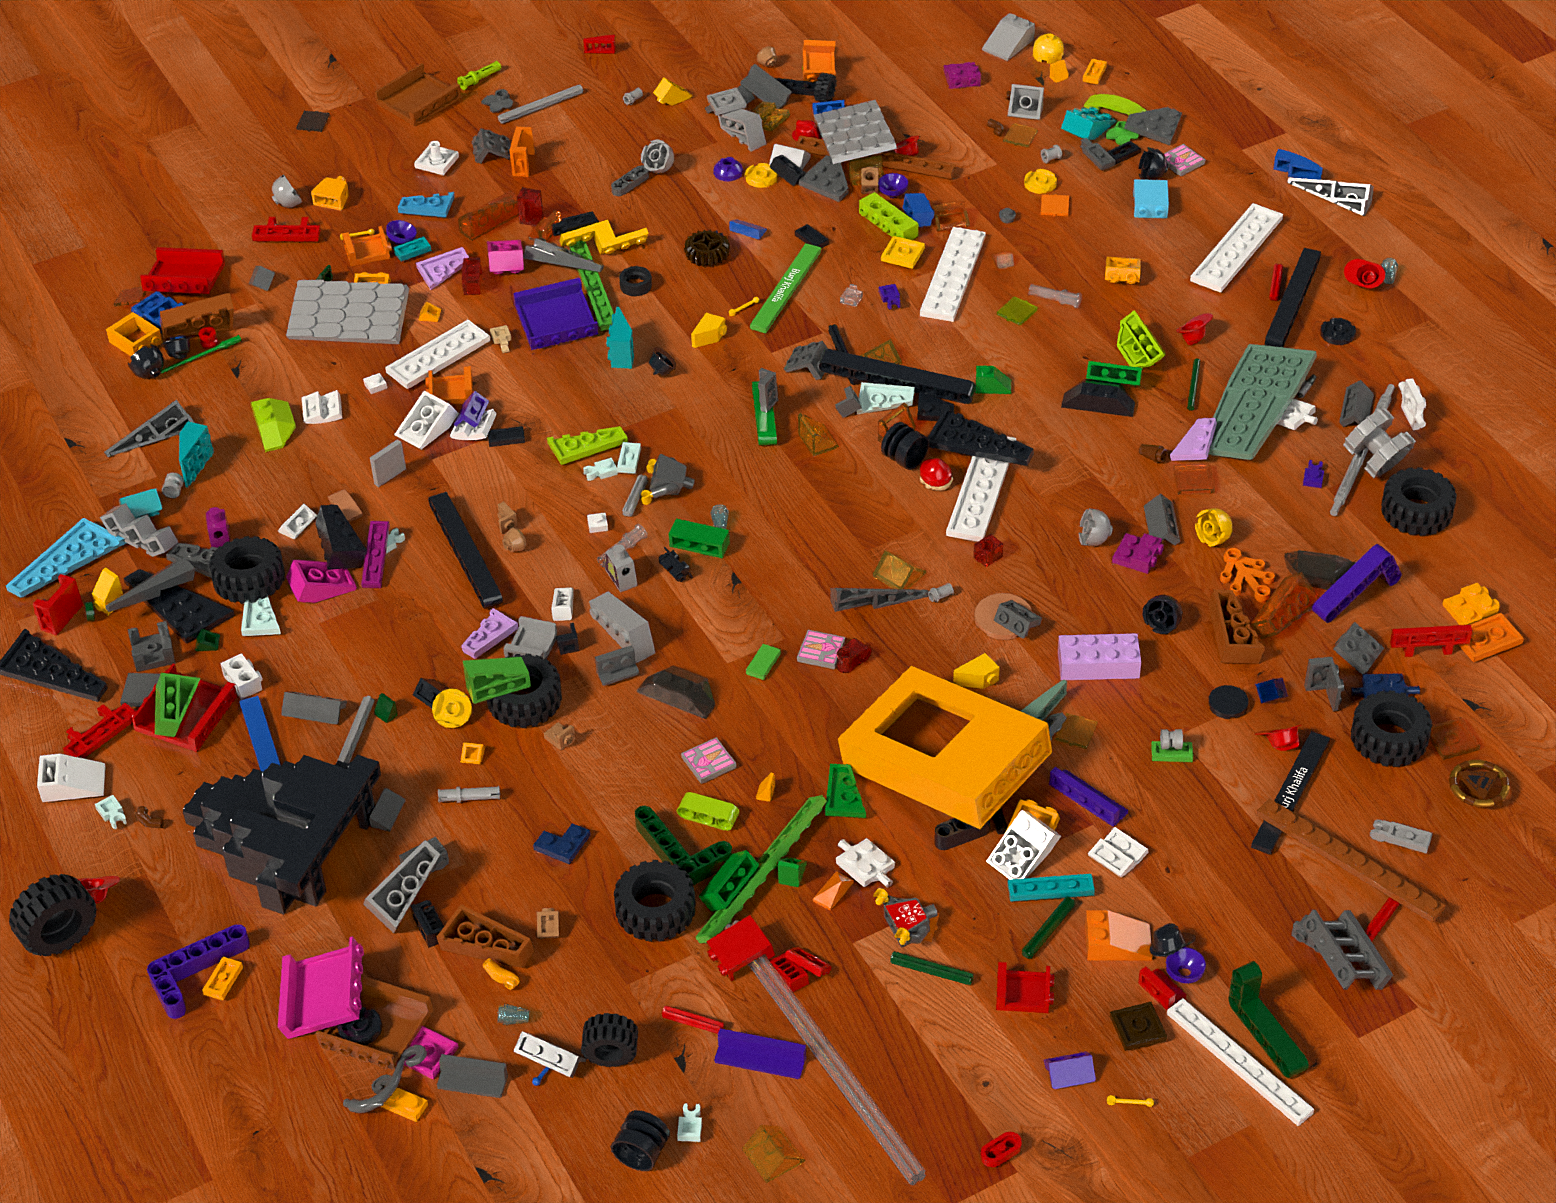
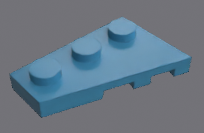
M448 192V195L445 196L433 194V197L426 198L422 195L402 197L398 206V213L447 217L455 198L454 192Z

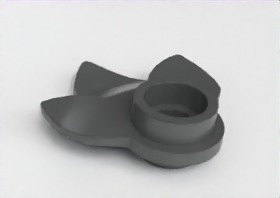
M500 89L495 92V95L486 96L481 103L490 105V111L497 113L503 108H510L513 105V100L510 99L507 90Z

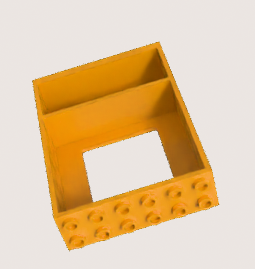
M913 666L904 672L838 738L843 764L851 765L853 772L978 829L984 826L1052 753L1047 722ZM917 698L970 721L936 757L926 755L882 735Z

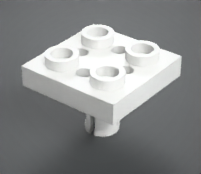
M432 141L414 162L415 168L444 175L458 159L459 153L458 151L440 147L438 141Z

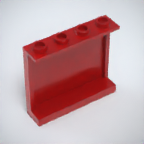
M157 247L155 250L157 260L148 275H140L142 291L209 294L225 266L223 250Z
M172 663L169 669H167L164 672L168 674L188 676L177 672L176 664ZM200 680L175 737L155 735L156 683L148 697L144 698L142 705L132 715L134 730L198 752L237 698L235 684L227 682L224 687H220Z

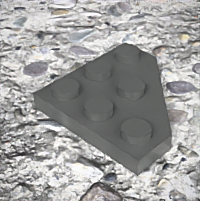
M1165 107L1129 114L1124 129L1170 145L1182 112Z
M828 155L799 179L800 186L838 202L848 195V185L841 162L833 164Z

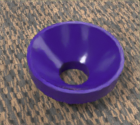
M732 157L722 158L714 165L713 173L721 181H734L742 176L743 167L739 161Z
M898 173L885 174L878 181L879 190L890 198H896L906 192L908 180L905 176Z
M395 220L387 224L386 234L396 245H401L413 241L417 230L409 222Z
M1183 947L1166 958L1167 973L1172 979L1180 983L1196 982L1205 972L1206 963L1204 957L1192 948ZM1185 968L1188 969L1191 972V974L1188 976H1183L1178 971L1180 969Z

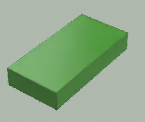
M762 644L747 667L746 674L764 680L780 656L781 649Z
M1152 741L1151 743L1152 761L1193 762L1192 742H1183L1182 749H1175L1174 747L1161 749L1160 741Z

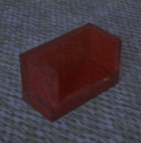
M522 187L517 196L519 223L538 227L544 217L541 190Z
M480 257L463 258L462 286L464 295L481 294L480 275H482Z

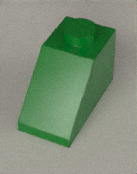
M976 366L975 393L1011 394V379L995 366Z

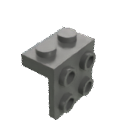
M482 128L477 136L473 137L472 145L475 162L481 164L488 152L510 160L511 143L508 137Z
M819 341L796 347L784 367L785 372L807 367L815 380L822 379L825 372L819 369V363L823 351L828 349L825 343Z
M1333 657L1309 659L1304 683L1305 690L1326 689L1332 710L1338 711V706L1342 702L1341 691H1344V682L1339 678L1338 665L1334 663Z

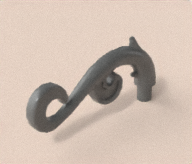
M414 1045L407 1048L401 1055L393 1075H382L372 1083L371 1087L373 1092L376 1093L375 1096L364 1100H351L347 1098L343 1102L344 1107L348 1108L350 1112L366 1113L379 1106H383L400 1082L405 1061L409 1067L420 1064L427 1055L425 1047Z

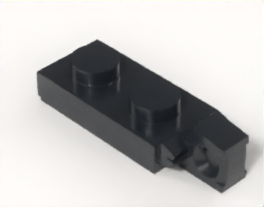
M593 211L562 218L561 222L551 224L552 233L554 236H560L561 234L599 223Z

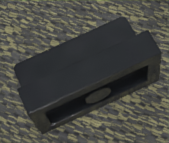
M420 678L412 695L432 708V703L436 696L448 688L434 679Z

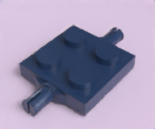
M1402 673L1363 674V687H1351V696L1363 695L1364 698L1373 693L1376 695L1379 691L1389 692V690L1395 691V693H1406V696L1408 694H1420L1419 686H1407L1405 684Z

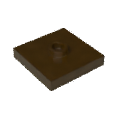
M1152 1002L1110 1012V1019L1125 1051L1167 1041V1035Z

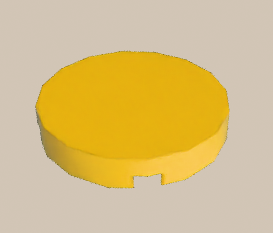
M759 163L758 166L751 165L745 172L746 182L758 188L771 186L778 178V174L770 169V164Z
M1037 169L1036 172L1030 171L1025 175L1024 185L1027 190L1033 193L1045 194L1056 188L1057 178L1051 171Z
M458 689L442 691L432 703L434 719L445 728L454 729L461 727L471 716V701L464 692Z

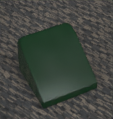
M328 264L316 280L331 281L333 279L331 265Z
M201 629L196 639L195 651H217L220 634Z
M381 693L374 714L385 723H389L398 716L395 701Z

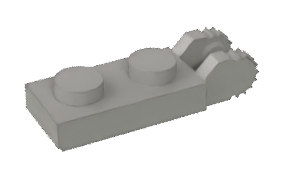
M1379 819L1374 821L1373 827L1375 829L1370 832V836L1374 840L1379 842L1385 841L1427 854L1432 838L1430 832L1392 821L1388 822Z

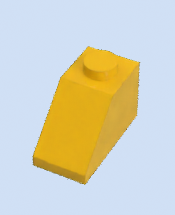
M666 78L662 79L653 92L658 97L657 100L664 105L667 103L671 106L692 97L686 89Z
M705 313L691 333L692 347L697 348L718 342L727 331L725 318Z
M104 568L92 592L94 607L98 611H103L109 615L113 611L108 612L105 609L106 605L123 595L118 575Z
M984 653L955 669L953 683L962 687L984 689L999 681L1000 667Z

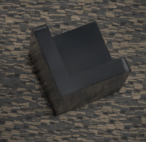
M574 622L570 623L571 633L556 636L560 655L579 651Z

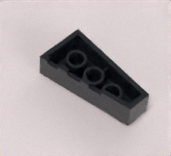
M321 505L315 524L318 536L321 538V547L324 548L327 570L361 568L367 549L338 505Z

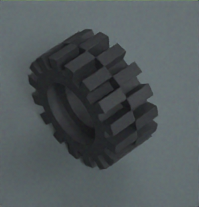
M822 72L820 77L817 78L818 81H816L814 98L820 102L832 101L834 92H836L835 87H837L836 76Z

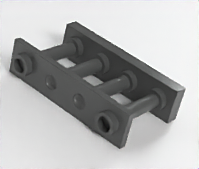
M1312 910L1302 923V926L1344 990H1347L1356 978H1369L1376 990H1382L1392 978L1393 973L1351 910H1344L1337 921H1323L1318 912ZM1329 930H1337L1343 937H1333ZM1340 946H1348L1352 953H1344ZM1350 962H1358L1363 970H1355Z

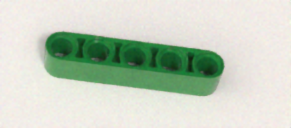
M753 381L752 392L759 446L776 445L777 435L773 407L768 413L761 411L758 389L759 381Z

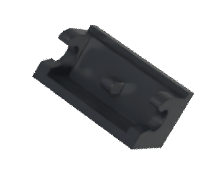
M430 900L410 905L413 920L428 948L439 944L437 936L444 927L434 906L424 909L426 906L432 905Z

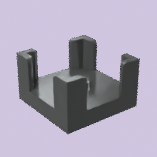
M166 621L157 623L159 634L140 638L138 628L128 629L132 646V657L137 672L172 665V663L176 664Z

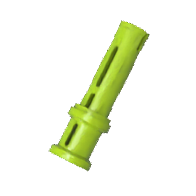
M495 61L475 72L470 71L467 75L458 77L457 82L462 90H466L468 86L476 85L479 80L500 71L501 65L498 61Z

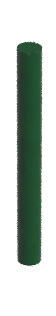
M1198 358L1193 361L1187 409L1190 411L1194 410L1201 362Z

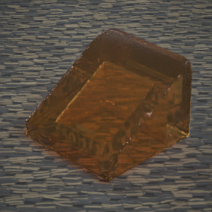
M1005 251L992 254V259L998 269L1014 266L1012 253Z

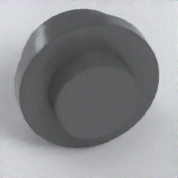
M1005 208L999 212V217L1002 222L1011 223L1016 217V213L1010 208Z

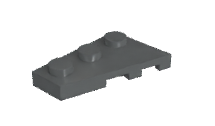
M177 543L166 554V557L171 562L186 558L195 568V572L212 578L209 561L217 547L203 549L199 545Z

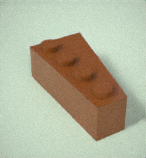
M230 293L160 311V326L163 338L197 335L205 327H212L216 332L233 330L234 308Z
M1214 589L1208 606L1221 662L1259 664L1265 647L1262 643H1259L1256 631L1250 627V621L1243 614L1242 606L1233 590Z
M463 905L458 907L437 936L440 948L443 951L484 960L491 958L494 962L524 968L535 952L530 938Z

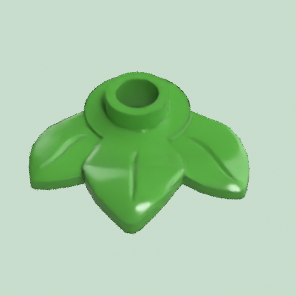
M1119 121L1114 128L1107 131L1106 138L1115 139L1118 145L1129 142L1130 139H1137L1138 134L1124 129L1126 122Z

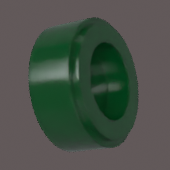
M85 602L87 621H94L93 602Z

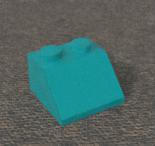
M156 488L119 499V504L126 503L135 519L147 514L149 517L159 515V511L162 510Z

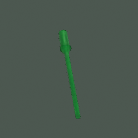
M237 335L222 341L216 347L162 369L161 374L215 350L226 349L231 345L241 342V337Z

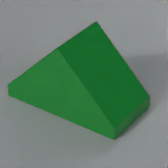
M790 857L779 860L778 883L799 887L807 861Z

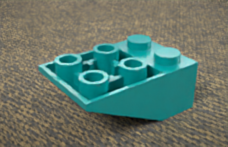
M1094 107L1074 108V110H1067L1061 129L1083 139L1095 140L1115 124L1117 120L1111 118L1112 115L1108 113L1102 114L1098 112L1099 109Z
M616 307L615 314H612L613 325L609 326L610 337L607 336L606 341L607 347L610 348L608 350V360H611V368L632 369L634 362L632 329L621 309Z
M189 421L179 433V462L186 488L195 481L198 473L204 468L214 452L208 426Z

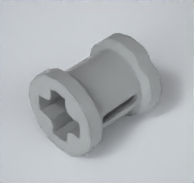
M1057 144L1050 149L1041 150V158L1044 163H1049L1052 159H1060L1062 157L1061 148Z

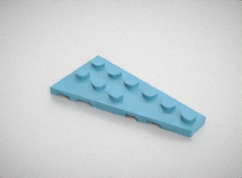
M82 518L6 585L7 591L22 598L57 580L60 574L66 575L126 544L124 542L125 539L120 536L115 537L109 534L107 529Z

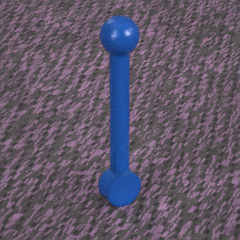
M545 1067L538 1077L533 1078L532 1083L534 1086L540 1085L541 1079L550 1068Z

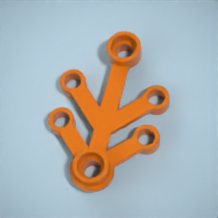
M1229 548L1224 553L1223 559L1226 562V566L1220 574V581L1223 583L1231 582V571L1235 566L1238 572L1234 582L1230 585V590H1233L1235 596L1241 594V584L1243 579H1245L1254 590L1256 600L1262 603L1266 602L1270 598V588L1266 585H1259L1254 577L1262 578L1266 584H1272L1275 574L1270 571H1263L1265 568L1263 560L1244 557L1239 549ZM1244 564L1253 566V569L1245 567Z

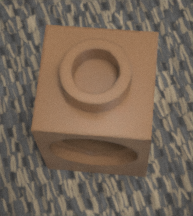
M862 168L861 194H872L874 192L878 194V168Z

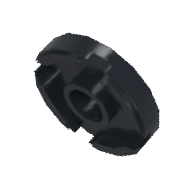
M1332 318L1330 321L1323 322L1320 334L1323 340L1330 344L1345 345L1354 340L1356 327L1352 326L1351 322L1346 319Z
M1223 685L1211 691L1208 704L1211 712L1218 717L1230 719V717L1239 718L1248 709V697L1238 687Z
M361 1007L359 1019L339 1024L338 1031L342 1039L361 1045H368L381 1034L383 1026L380 1015L375 1010Z

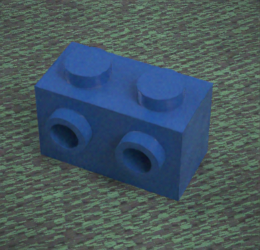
M905 194L902 207L905 214L919 223L918 227L931 226L932 219H934V210L931 208L925 194Z

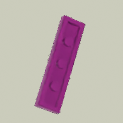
M370 521L361 583L362 588H381L390 528L389 521Z

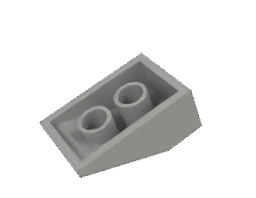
M1009 13L1000 20L982 47V50L1006 61L1010 60L1034 40L1035 23Z

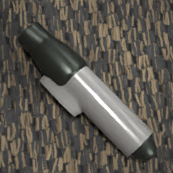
M1311 375L1310 378L1303 382L1301 389L1297 393L1298 398H1303L1313 386L1317 378L1316 375Z

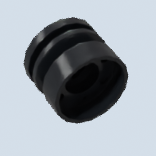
M903 422L894 424L885 434L881 444V452L884 456L896 461L897 464L908 470L916 468L924 460L929 449L928 437L918 431H914L912 427Z
M640 1110L630 1111L621 1125V1130L617 1133L611 1144V1152L615 1158L629 1168L638 1171H649L654 1167L659 1158L660 1151L664 1148L670 1136V1130L661 1119L651 1113Z

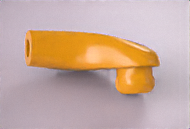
M488 958L482 966L491 978L496 982L504 984L507 989L513 990L519 985L520 980L516 974L500 967L491 958Z

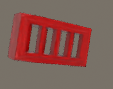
M615 35L583 39L584 53L615 54Z
M785 952L768 961V965L791 994L808 985L809 976L801 966L784 957Z

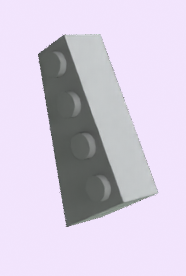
M609 591L589 601L591 607L589 611L592 618L607 631L620 647L625 648L632 645L635 651V663L655 654L648 621Z
M426 840L365 898L364 905L393 933L439 859L440 854Z

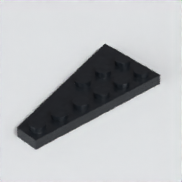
M947 407L928 436L929 448L1028 466L1034 455L1033 448L1018 441H1011L1004 434L998 435L994 433L993 429L974 420H967L960 413L954 414Z
M138 569L123 579L125 584L132 589L151 577L152 574ZM177 585L160 590L159 597L143 601L163 621H166L167 625L186 644L196 639L201 629L210 631L235 616L234 610Z
M25 628L0 660V675L99 702L108 689L106 682L91 672H86L82 669V666L74 664L70 661V658L52 646L44 644L39 637L32 636Z

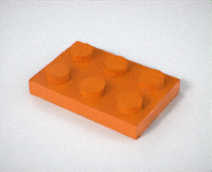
M1499 613L1470 624L1473 630L1470 644L1458 645L1472 662H1476L1523 644L1524 638L1504 615Z

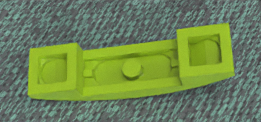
M1110 94L1092 95L1084 104L1086 108L1094 107L1100 110L1101 107L1128 114V117L1129 114L1146 111L1131 100Z

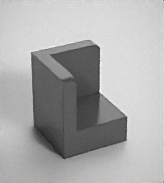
M255 266L249 285L268 291L275 272L262 266Z
M851 386L844 389L847 399L835 404V408L843 418L862 408L859 398Z

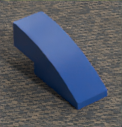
M1278 149L1275 155L1273 170L1288 172V177L1321 180L1323 168L1301 155Z

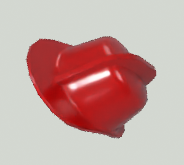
M797 120L795 130L792 133V138L795 141H798L800 135L822 139L819 129L813 121Z
M912 136L896 143L897 149L893 150L899 154L917 155L919 153L917 140L920 136Z
M1354 259L1349 261L1344 267V275L1348 282L1365 289H1372L1383 283L1385 270L1377 263L1363 259Z
M1210 313L1198 315L1185 325L1179 327L1176 332L1182 334L1183 339L1188 345L1191 346L1198 343L1205 337L1206 324L1212 320L1213 315Z
M1302 724L1286 729L1260 731L1254 734H1266L1275 749L1286 751L1299 746L1298 727Z
M120 877L81 878L78 881L82 883L95 903L99 904L107 897L108 888L120 882Z

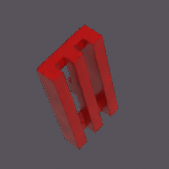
M800 947L787 950L784 956L818 977L829 974L832 968L831 965Z

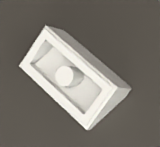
M303 504L280 527L278 532L295 540L318 515Z

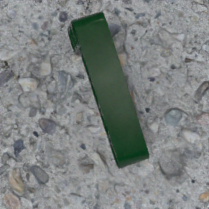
M640 806L635 810V824L638 832L662 862L668 861L671 862V865L676 864L681 867V871L685 870L689 874V878L692 879L694 885L716 874L732 855L731 844L727 841H719L690 856L652 808Z
M1251 961L1232 971L1228 996L1230 1007L1286 1078H1291L1308 1070L1307 1058L1260 1000L1262 972L1255 961Z

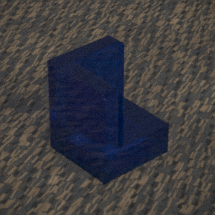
M1283 678L1271 679L1256 684L1261 703L1288 697Z

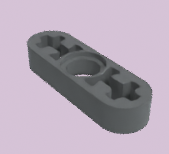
M644 165L635 167L611 184L612 194L615 196L625 195L649 178V170Z

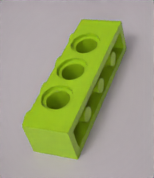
M875 192L859 200V214L890 236L909 240L918 237L919 223Z

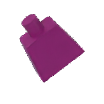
M210 508L206 512V520L211 547H222L227 541L231 542L226 513L224 509ZM216 531H221L223 536L217 538Z

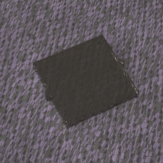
M304 111L296 129L308 132H322L330 114L318 111Z

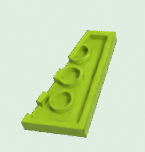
M620 426L597 430V433H588L587 431L580 432L578 436L570 437V434L562 435V438L559 439L547 438L548 445L561 465L622 445L623 442L628 443V438Z

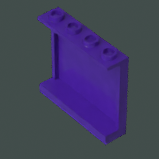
M580 278L513 293L514 306L531 350L598 334V323L593 319L582 291Z

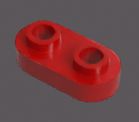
M1009 1131L988 1142L981 1149L982 1163L988 1167H997L1017 1155L1022 1147L1021 1137L1017 1133Z

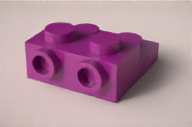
M975 62L944 65V73L949 89L980 86L981 74Z
M1126 533L1112 558V563L1148 574L1151 567H1155L1157 556L1163 552L1164 544H1162V539L1145 533L1142 538Z

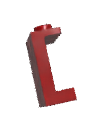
M63 574L58 576L59 589L47 602L36 599L33 603L40 629L56 636L83 606L76 579Z
M751 915L706 941L709 950H707L708 956L712 962L717 961L719 964L717 968L723 977L727 975L730 981L735 979L733 976L734 972L762 955H765L768 960L775 956L772 944Z
M998 962L996 1010L1049 1013V1005L1054 1004V992L1050 991V987H1054V974H1050V966H1046V972L1007 970V962Z

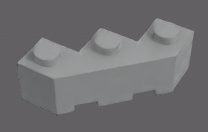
M126 503L112 508L100 517L109 534L124 538V542L137 549L141 547L147 550L146 553L152 557L165 553L178 543L170 526L156 530L148 515L135 519Z

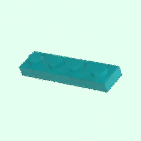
M1092 874L1010 879L1007 883L1010 902L1065 898L1067 896H1093L1095 892Z

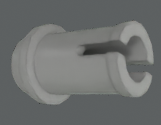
M636 88L630 93H625L623 97L624 103L632 105L635 100L643 96L642 90Z
M947 583L938 588H931L928 592V597L932 602H939L940 599L953 595L954 590L952 585Z

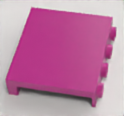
M353 936L350 937L349 947L297 962L291 955L282 957L278 1028L287 1039L359 1019V1011L362 1007L360 992L362 991L361 974L363 973L362 956L364 955L362 945L358 944Z

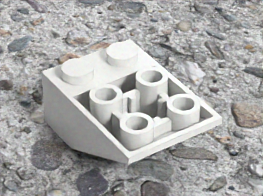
M64 754L40 756L37 788L42 802L104 796L105 763Z
M1021 810L986 862L1009 879L1027 878L1051 852L1061 835L1030 812Z

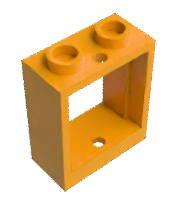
M134 312L106 329L109 343L129 356H132L142 347L152 348L151 345L158 346L163 343L160 329ZM138 329L146 334L134 343L126 338Z

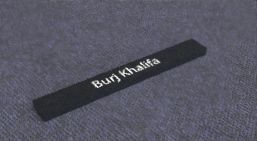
M1311 731L1276 796L1275 802L1291 812L1294 811L1330 743L1329 737ZM1264 820L1252 841L1251 848L1271 855L1283 831Z

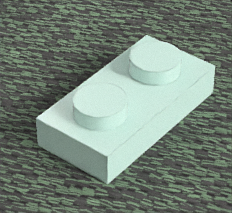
M623 442L617 472L636 474L641 443Z

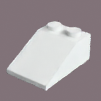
M424 391L394 435L422 450L449 429L459 413L449 403Z

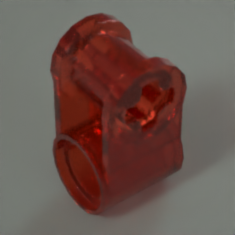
M853 638L837 651V658L839 659L837 670L841 673L852 672L856 667L869 659L872 648L857 638Z

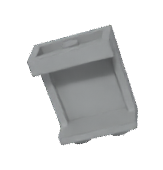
M520 616L518 620L519 628L512 643H506L504 647L505 658L508 656L510 658L514 657L515 654L525 655L527 653L532 654V656H541L543 660L547 659L556 641V624Z

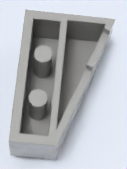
M738 109L718 115L720 127L732 137L736 136L740 139L739 143H745L749 146L748 150L753 151L766 145L762 119L759 114Z

